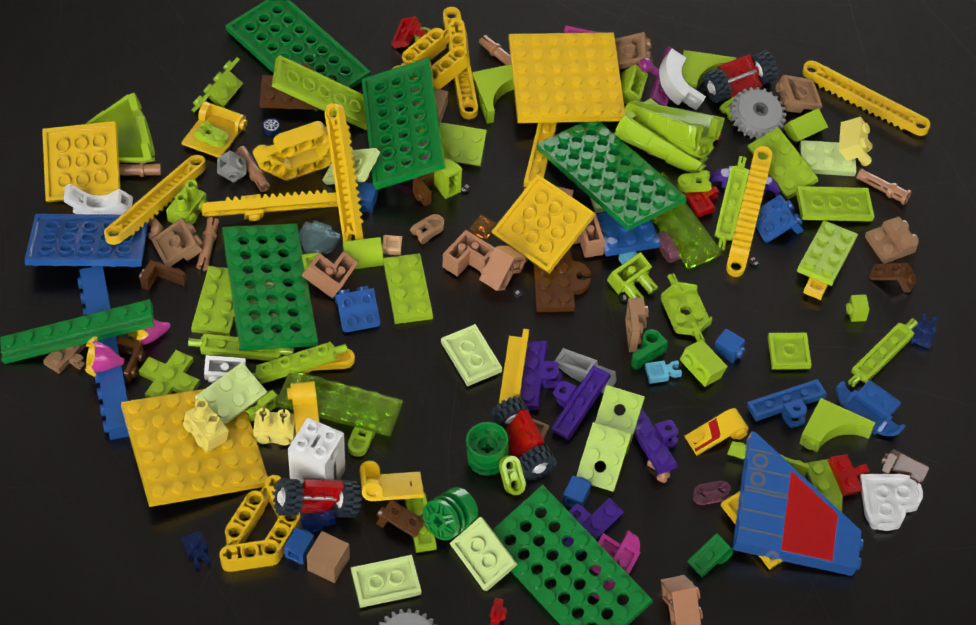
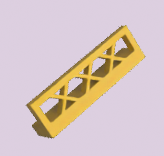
M523 329L522 337L509 336L499 404L503 400L507 401L510 397L512 399L515 396L517 398L520 397L529 329Z

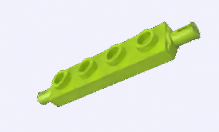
M739 156L737 166H731L715 232V237L719 238L717 249L720 250L723 243L722 251L725 250L727 241H733L749 170L744 168L747 158L744 157L741 163L743 156Z
M912 318L906 325L898 323L852 368L851 373L854 376L848 380V384L854 387L860 380L865 383L871 380L913 338L914 332L912 329L917 325V321H914Z
M203 334L201 339L189 338L188 346L200 347L201 354L272 361L281 358L282 355L294 354V348L240 351L238 337Z
M331 342L256 365V372L252 374L263 384L336 361L337 355L348 352L346 343L334 347Z

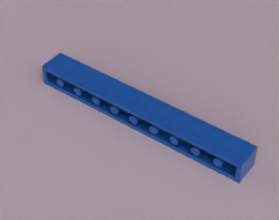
M103 266L79 269L81 277L77 278L79 289L83 288L80 297L82 304H86V308H83L84 316L111 309ZM116 336L97 341L107 345L119 355ZM117 366L107 371L97 372L95 382L100 383V388H97L98 399H103V404H100L101 416H106V421H102L104 432H109L110 440L128 437L129 433L121 409V402L128 401L122 368Z

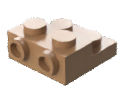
M645 32L615 39L619 69L628 68L635 64L639 67V62L643 58H649L653 62L652 54L649 51L652 48L650 38L647 39Z
M783 75L777 82L775 89L776 92L780 93L781 105L785 107L786 111L801 113L804 109L815 110L819 108L820 110L822 108L813 79Z
M900 216L883 222L882 227L870 230L865 234V238L883 264L915 253L919 243L917 235L910 233L908 222L906 220L902 221Z
M183 218L151 239L162 261L169 267L182 258L188 261L203 251L201 248L203 242L198 235L193 234L196 232L194 226L190 222L186 223Z
M644 298L628 299L625 325L629 352L637 350L638 344H641L643 328L647 326L648 306H645Z

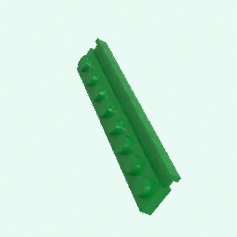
M149 299L0 337L1 360L4 364L87 344L93 337H97V341L154 327L152 302Z

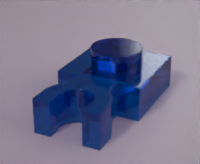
M923 314L920 324L917 323L912 343L930 348L936 331L933 327L937 318L933 317L931 322H927L925 320L926 315Z
M330 510L322 515L317 513L304 516L300 519V529L313 533L322 530L323 526L336 524L334 511Z
M201 530L181 537L188 558L194 557L196 569L200 568L199 560L203 559L207 565L211 564L208 554L205 553L208 551V547Z

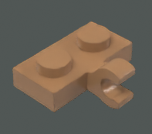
M85 345L51 352L43 360L44 365L59 374L69 364L81 370L85 363L82 361L84 357L79 353L85 348Z

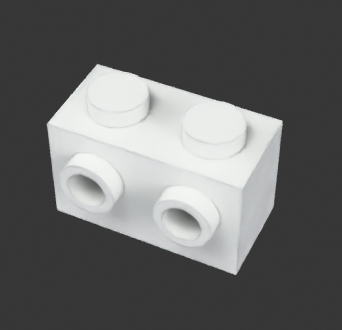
M206 355L205 380H208L209 383H214L241 362L246 366V358Z

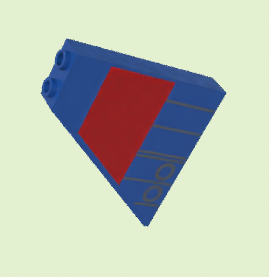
M752 431L746 443L732 550L852 576L861 566V558L859 557V551L863 547L861 530L765 440Z

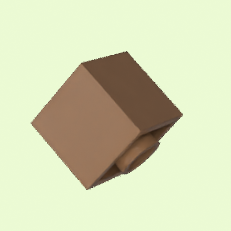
M322 531L307 554L308 571L335 583L350 559L349 544Z

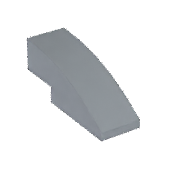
M563 348L555 360L562 371L581 383L593 365L610 373L611 377L606 385L613 387L617 381L615 371L599 366L597 360ZM606 385L604 386L601 393L605 392Z

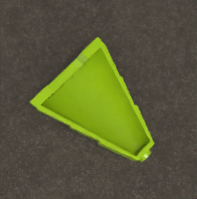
M135 93L126 95L85 123L93 124L113 121L117 123L119 163H147L155 161V158L152 157L155 156L150 130L146 118L140 110L142 107Z
M651 98L645 101L646 103L657 104ZM632 111L625 114L616 127L614 135L646 151L648 154L665 160L670 165L689 173H699L706 167L704 163L707 161V157L698 158L673 145L634 121L636 114Z
M640 101L629 102L624 111L625 114L632 111L636 114L634 121L698 158H705L711 153L714 148L713 142L718 140L725 119L719 116Z

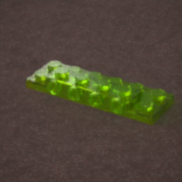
M664 172L660 173L671 183V181L668 179ZM686 202L651 219L653 223L657 224L662 236L667 238L670 247L677 252L688 269L720 256L721 250Z
M289 371L276 402L278 407L293 410V402L288 400L287 388H291L290 384L314 381L319 418L391 436L402 407V400L381 395L375 391L362 390L356 386H347L337 381L332 382L318 376L314 377Z

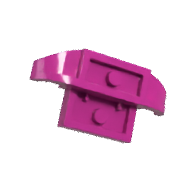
M627 530L623 541L619 544L603 533L598 543L629 575L641 553L639 538ZM592 567L590 573L594 576L599 575L601 567ZM607 581L604 584L605 590H612L615 587L614 581ZM591 595L597 600L600 599L598 595Z

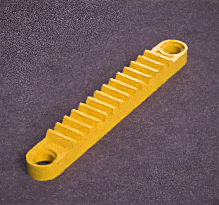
M447 7L443 11L444 29H446L452 20L461 19L460 11L455 7ZM454 14L456 17L449 18L447 15ZM449 42V43H447V45H448V50L451 51L450 42ZM469 65L454 78L460 114L465 119H473L478 114L476 92L471 66ZM467 107H471L474 110L471 112H467L464 109Z
M807 61L804 64L803 76L807 79H813L819 85V88L824 87L825 91L830 90L831 94L836 93L839 98L842 96L844 101L848 99L850 104L855 103L856 107L861 106L862 110L867 109L870 114L873 112L875 117L880 116L881 120L886 119L887 123L892 122L894 126L898 125L901 130L906 129L918 136L928 133L930 121L922 115L816 61ZM813 68L816 72H809L807 69ZM916 124H923L925 128H918Z
M330 103L325 110V119L343 242L351 241L352 235H355V240L363 239L361 226L363 220L360 218L362 213L359 211L361 205L358 204L360 198L357 197L359 191L356 189L358 184L355 182L357 177L354 175L356 169L353 168L355 162L352 161L354 155L351 154L353 148L350 146V143H352L349 139L351 134L348 132L350 127L346 123L344 107L340 104ZM336 108L337 115L333 117V110Z
M760 146L754 152L726 266L727 273L733 277L743 275L746 268L772 160V151L766 146ZM765 153L768 158L762 160L758 157V154ZM733 263H738L741 266V269L733 270L731 268V265Z
M194 155L185 160L104 230L105 241L111 245L120 244L128 236H133L135 231L138 232L140 227L143 228L144 223L149 222V218L153 219L154 214L158 215V211H162L163 206L167 207L168 202L171 203L172 199H175V196L181 192L188 180H195L206 169L205 158L200 155Z
M316 190L315 194L309 191L305 195L301 191L300 195L294 192L293 196H291L287 192L286 196L279 193L278 197L271 194L269 198L266 194H264L263 198L257 195L255 199L251 195H249L248 199L242 196L241 200H238L236 196L233 200L227 197L226 201L204 203L201 205L203 216L244 214L245 211L263 209L264 212L338 207L336 192L327 193L326 190H323L320 194Z

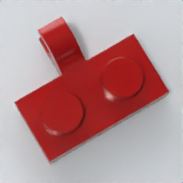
M416 16L401 19L391 45L395 49L409 46L413 35L423 37L427 30H420L422 24L418 23L419 20Z
M713 186L710 191L706 192L681 191L686 196V200L698 218L715 211L712 201L719 198L717 195L719 190L716 186Z
M847 454L834 456L827 460L843 496L857 494L862 491L858 478H860L861 474L870 472L867 464L853 468Z
M495 598L494 606L491 607L490 625H500V621L506 619L507 609L503 607V599Z

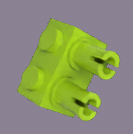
M188 180L185 187L175 196L174 201L166 209L169 222L174 224L181 218L186 223L194 224L196 222L197 216L202 211L201 205L207 203L206 193L197 189V182L195 180Z
M641 252L611 272L607 279L618 295L621 292H625L630 299L636 297L644 298L634 286L636 282H640L649 295L652 291L654 292L658 289V286L648 275L652 266Z

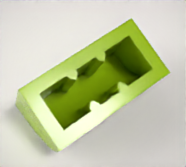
M636 64L622 72L620 77L623 101L626 104L641 100L648 73L642 71Z
M819 108L783 126L786 134L793 141H800L828 128Z
M445 159L446 169L434 172V185L442 196L447 199L461 192L462 168L454 161Z
M380 237L343 242V251L358 262L354 269L383 266Z

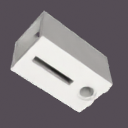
M307 417L288 448L290 479L300 480V483L309 479L340 480L345 472L344 433Z

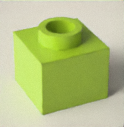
M851 295L849 303L846 304V312L850 314L851 322L867 320L869 306L866 295Z

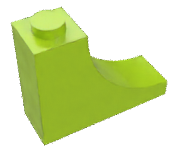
M684 50L683 56L686 57V60L681 69L682 77L689 86L697 90L704 81L703 75L705 73L718 69L717 67L736 60V57Z
M511 64L472 72L476 96L487 124L494 122V105L497 100L505 93L514 90Z
M821 398L802 433L799 444L807 449L818 452L819 448L826 441L840 435H859L869 439L875 422Z

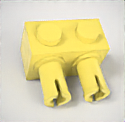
M861 117L841 122L839 151L846 161L858 158L862 166H867L872 161L867 152L872 149L873 145L868 140V134L870 133L869 125Z
M200 398L195 401V408L185 412L183 425L186 431L191 432L195 437L198 446L203 447L208 452L227 442L229 430L220 421V417H217L218 414L214 413L208 406V402Z
M263 408L256 411L253 429L256 442L261 444L277 443L280 445L292 443L296 433L294 414H291L286 409L285 413H283V409L279 410L278 413L270 412L267 408H265V412H263Z

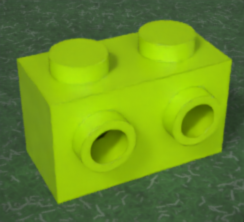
M703 340L686 347L680 358V361L704 387L721 379L727 368L726 364Z

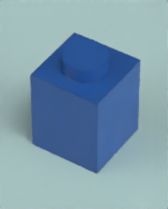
M359 182L357 187L359 191L357 197L360 198L358 204L361 205L359 211L372 213L378 196V190L374 188L372 183Z
M725 329L716 340L713 352L734 363L737 357L740 359L746 350L744 348L745 339Z
M572 476L563 494L562 505L572 508L575 504H579L583 507L590 493L591 482L582 477Z
M295 527L284 546L285 557L303 565L307 559V554L314 545V535L308 530H301Z

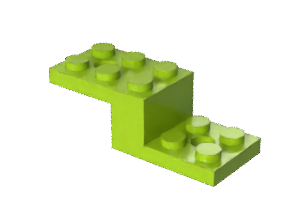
M606 385L595 423H592L576 477L585 478L593 486L612 492L615 491L625 455L628 454L645 399L644 396ZM618 404H622L626 408L625 413L621 416L616 415L614 412ZM598 461H603L606 464V470L602 473L597 472L595 469V464Z

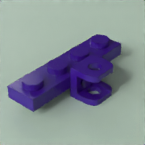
M528 341L520 397L523 399L528 410H539L542 386L544 388H556L559 382L562 381L563 374L559 370V364L555 361H546L547 341Z
M593 365L578 389L569 382H559L553 394L557 398L558 404L564 407V410L551 428L554 433L570 440L610 379V373Z
M641 408L634 436L658 475L676 469L677 463L668 450L678 444V439L676 438L678 429L672 420H666L655 424L654 428L643 408ZM670 427L672 430L666 431L665 428Z
M610 498L592 515L579 504H575L568 511L595 540L624 513ZM568 537L563 542V545L566 547L571 546L574 543V539ZM579 552L576 558H578L583 552Z

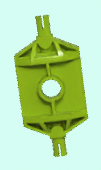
M674 273L672 275L669 274L668 279L671 286L661 294V301L675 333L692 335V337L695 336L697 342L700 340L705 342L702 331L711 324L712 316L709 318L697 292L698 286L678 282ZM688 310L690 314L685 315L681 311Z

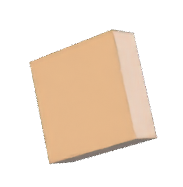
M384 235L383 254L401 255L402 236Z

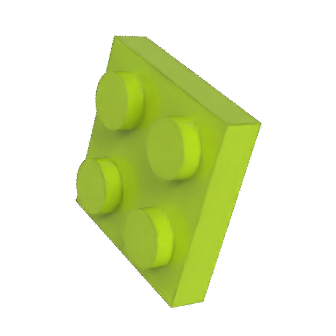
M807 333L768 334L772 369L811 368Z

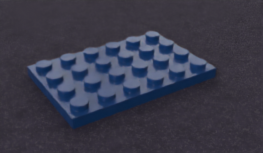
M35 214L25 255V265L142 266L148 223H144L143 228L140 227L138 232L135 231L133 236H128L120 244L111 245L105 241L104 230L121 215Z

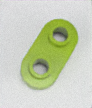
M504 456L499 462L504 488L509 494L519 495L525 490L526 486L521 463L515 456ZM508 462H510L509 468L506 467V464ZM515 481V486L511 487V483Z

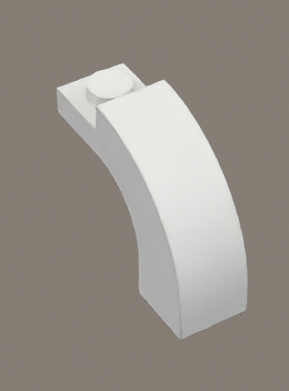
M671 49L660 65L659 78L661 86L674 103L679 105L681 102H684L689 107L697 110L706 96L685 82L681 69L686 57Z
M72 184L65 186L64 202L73 207L74 214L122 215L132 207L133 197L121 189H117L107 195H92Z

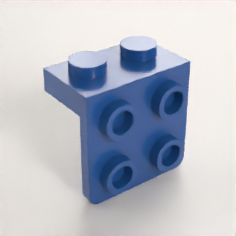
M781 194L760 207L756 228L765 242H770L790 228L797 234L804 231L800 225L803 223L801 218L793 212L795 207L790 200L786 201Z
M368 286L358 287L355 292H350L349 289L338 291L339 295L334 296L335 304H338L341 326L344 332L373 328L380 325L374 288L369 289Z

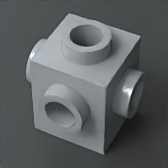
M229 150L217 159V173L230 181L235 182L246 175V159Z

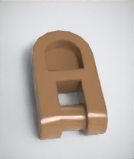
M437 214L430 215L413 225L410 232L414 236L417 235L421 244H425L430 238L443 231L444 219Z

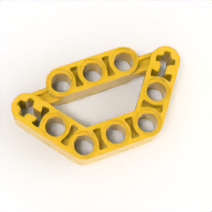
M454 19L444 31L440 28L430 30L403 52L402 59L404 63L392 69L428 57L431 61L450 42L451 51L432 65L435 89L443 88L470 65L468 38L464 22L461 19Z
M321 121L280 133L274 137V145H259L253 150V155L259 167L283 180L293 179L326 168L332 163L327 127H324Z
M269 476L261 491L249 492L226 526L225 536L227 544L220 551L221 567L225 571L233 572L276 565L284 555V546L295 527L300 529V512L296 516H279L276 514L278 520L265 540L245 543L263 515L268 502H270L274 512L276 511L274 509L275 502H273L275 495H273V491H275L274 487L281 478L280 476ZM279 535H285V537H283V538H279V537H277V536H279ZM274 551L275 553L268 554L267 552Z

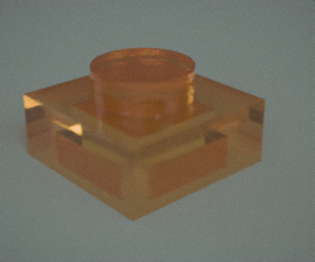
M480 215L471 225L470 231L486 240L495 228L496 223Z

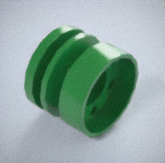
M492 422L479 423L469 430L466 437L468 464L471 469L479 475L485 476L500 473L499 462L504 456L509 455L507 432L502 426Z
M451 487L440 496L428 502L423 509V519L426 527L436 538L441 540L452 539L467 529L478 518V508L475 500L466 490L459 487Z

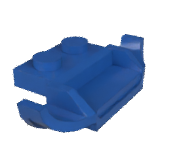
M871 380L859 391L854 390L850 392L844 381H841L836 387L839 403L844 409L875 422L873 434L895 436L906 427L904 424L897 425L892 422L893 416L891 415L900 407L901 402Z

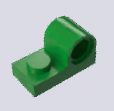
M646 330L643 334L641 348L637 349L632 355L631 366L637 370L666 353L668 341L657 330Z
M716 533L687 562L703 577L717 563L723 564L732 556L733 550Z

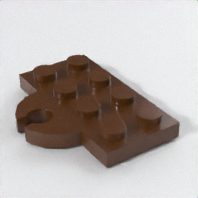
M302 63V66L313 70L309 65ZM262 75L260 108L321 110L272 87L273 75Z
M569 248L550 274L534 264L536 312L575 311L574 295H580L589 288L591 278L579 280L577 277H590L591 272L585 264L579 261H571V248Z

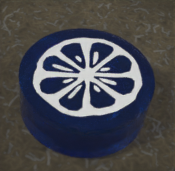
M275 118L264 120L262 123L263 132L268 136L277 135L281 130L279 120Z

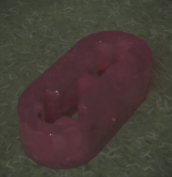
M667 232L657 233L660 240L659 250L667 262L673 263L680 259L678 249Z
M723 480L700 484L694 489L693 500L699 505L724 501L730 495L731 486ZM718 488H721L722 491L725 490V492L721 493V491H718ZM699 492H702V494L706 496L702 497V495H699Z

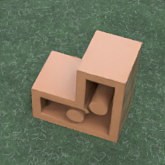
M597 216L592 219L573 243L581 244L585 258L603 255L605 241Z
M465 230L443 253V268L456 276H459L468 265L481 272L483 266L490 259L489 254L491 250L495 247Z
M510 245L496 246L489 254L490 259L488 263L481 269L479 280L497 291L505 290L512 275L521 272L527 257Z
M344 251L334 263L318 253L301 276L333 298L358 262Z
M685 575L661 579L663 600L669 605L671 625H701L700 619H703L701 607L698 606V600L700 599L698 587Z

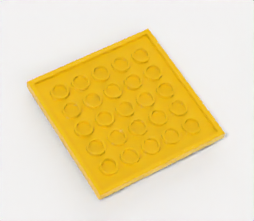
M614 33L509 34L518 123L621 121L625 115Z
M204 389L121 402V409L149 507L263 487L268 476L246 410L225 425L229 430L227 442L206 452L203 447L198 446L195 437L191 432H187L183 425L185 412L195 408V397Z

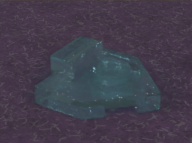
M314 220L312 224L309 222L304 224L299 233V238L305 254L318 252L326 254L334 250L340 239V234L332 231L331 226Z

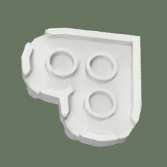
M860 475L859 480L862 487L861 494L864 514L872 529L884 531L899 529L906 513L918 509L923 498V490L919 483L917 484L914 480L910 479L909 475Z

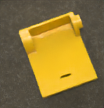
M205 101L199 110V120L184 138L182 145L219 158L226 153L240 132L245 130L248 122L246 116ZM204 121H208L212 126L227 132L228 143L224 147H214L197 140L194 137V132L200 129V125Z
M366 461L360 466L362 495L366 500L381 501L424 498L420 472L380 474L379 465L374 461Z

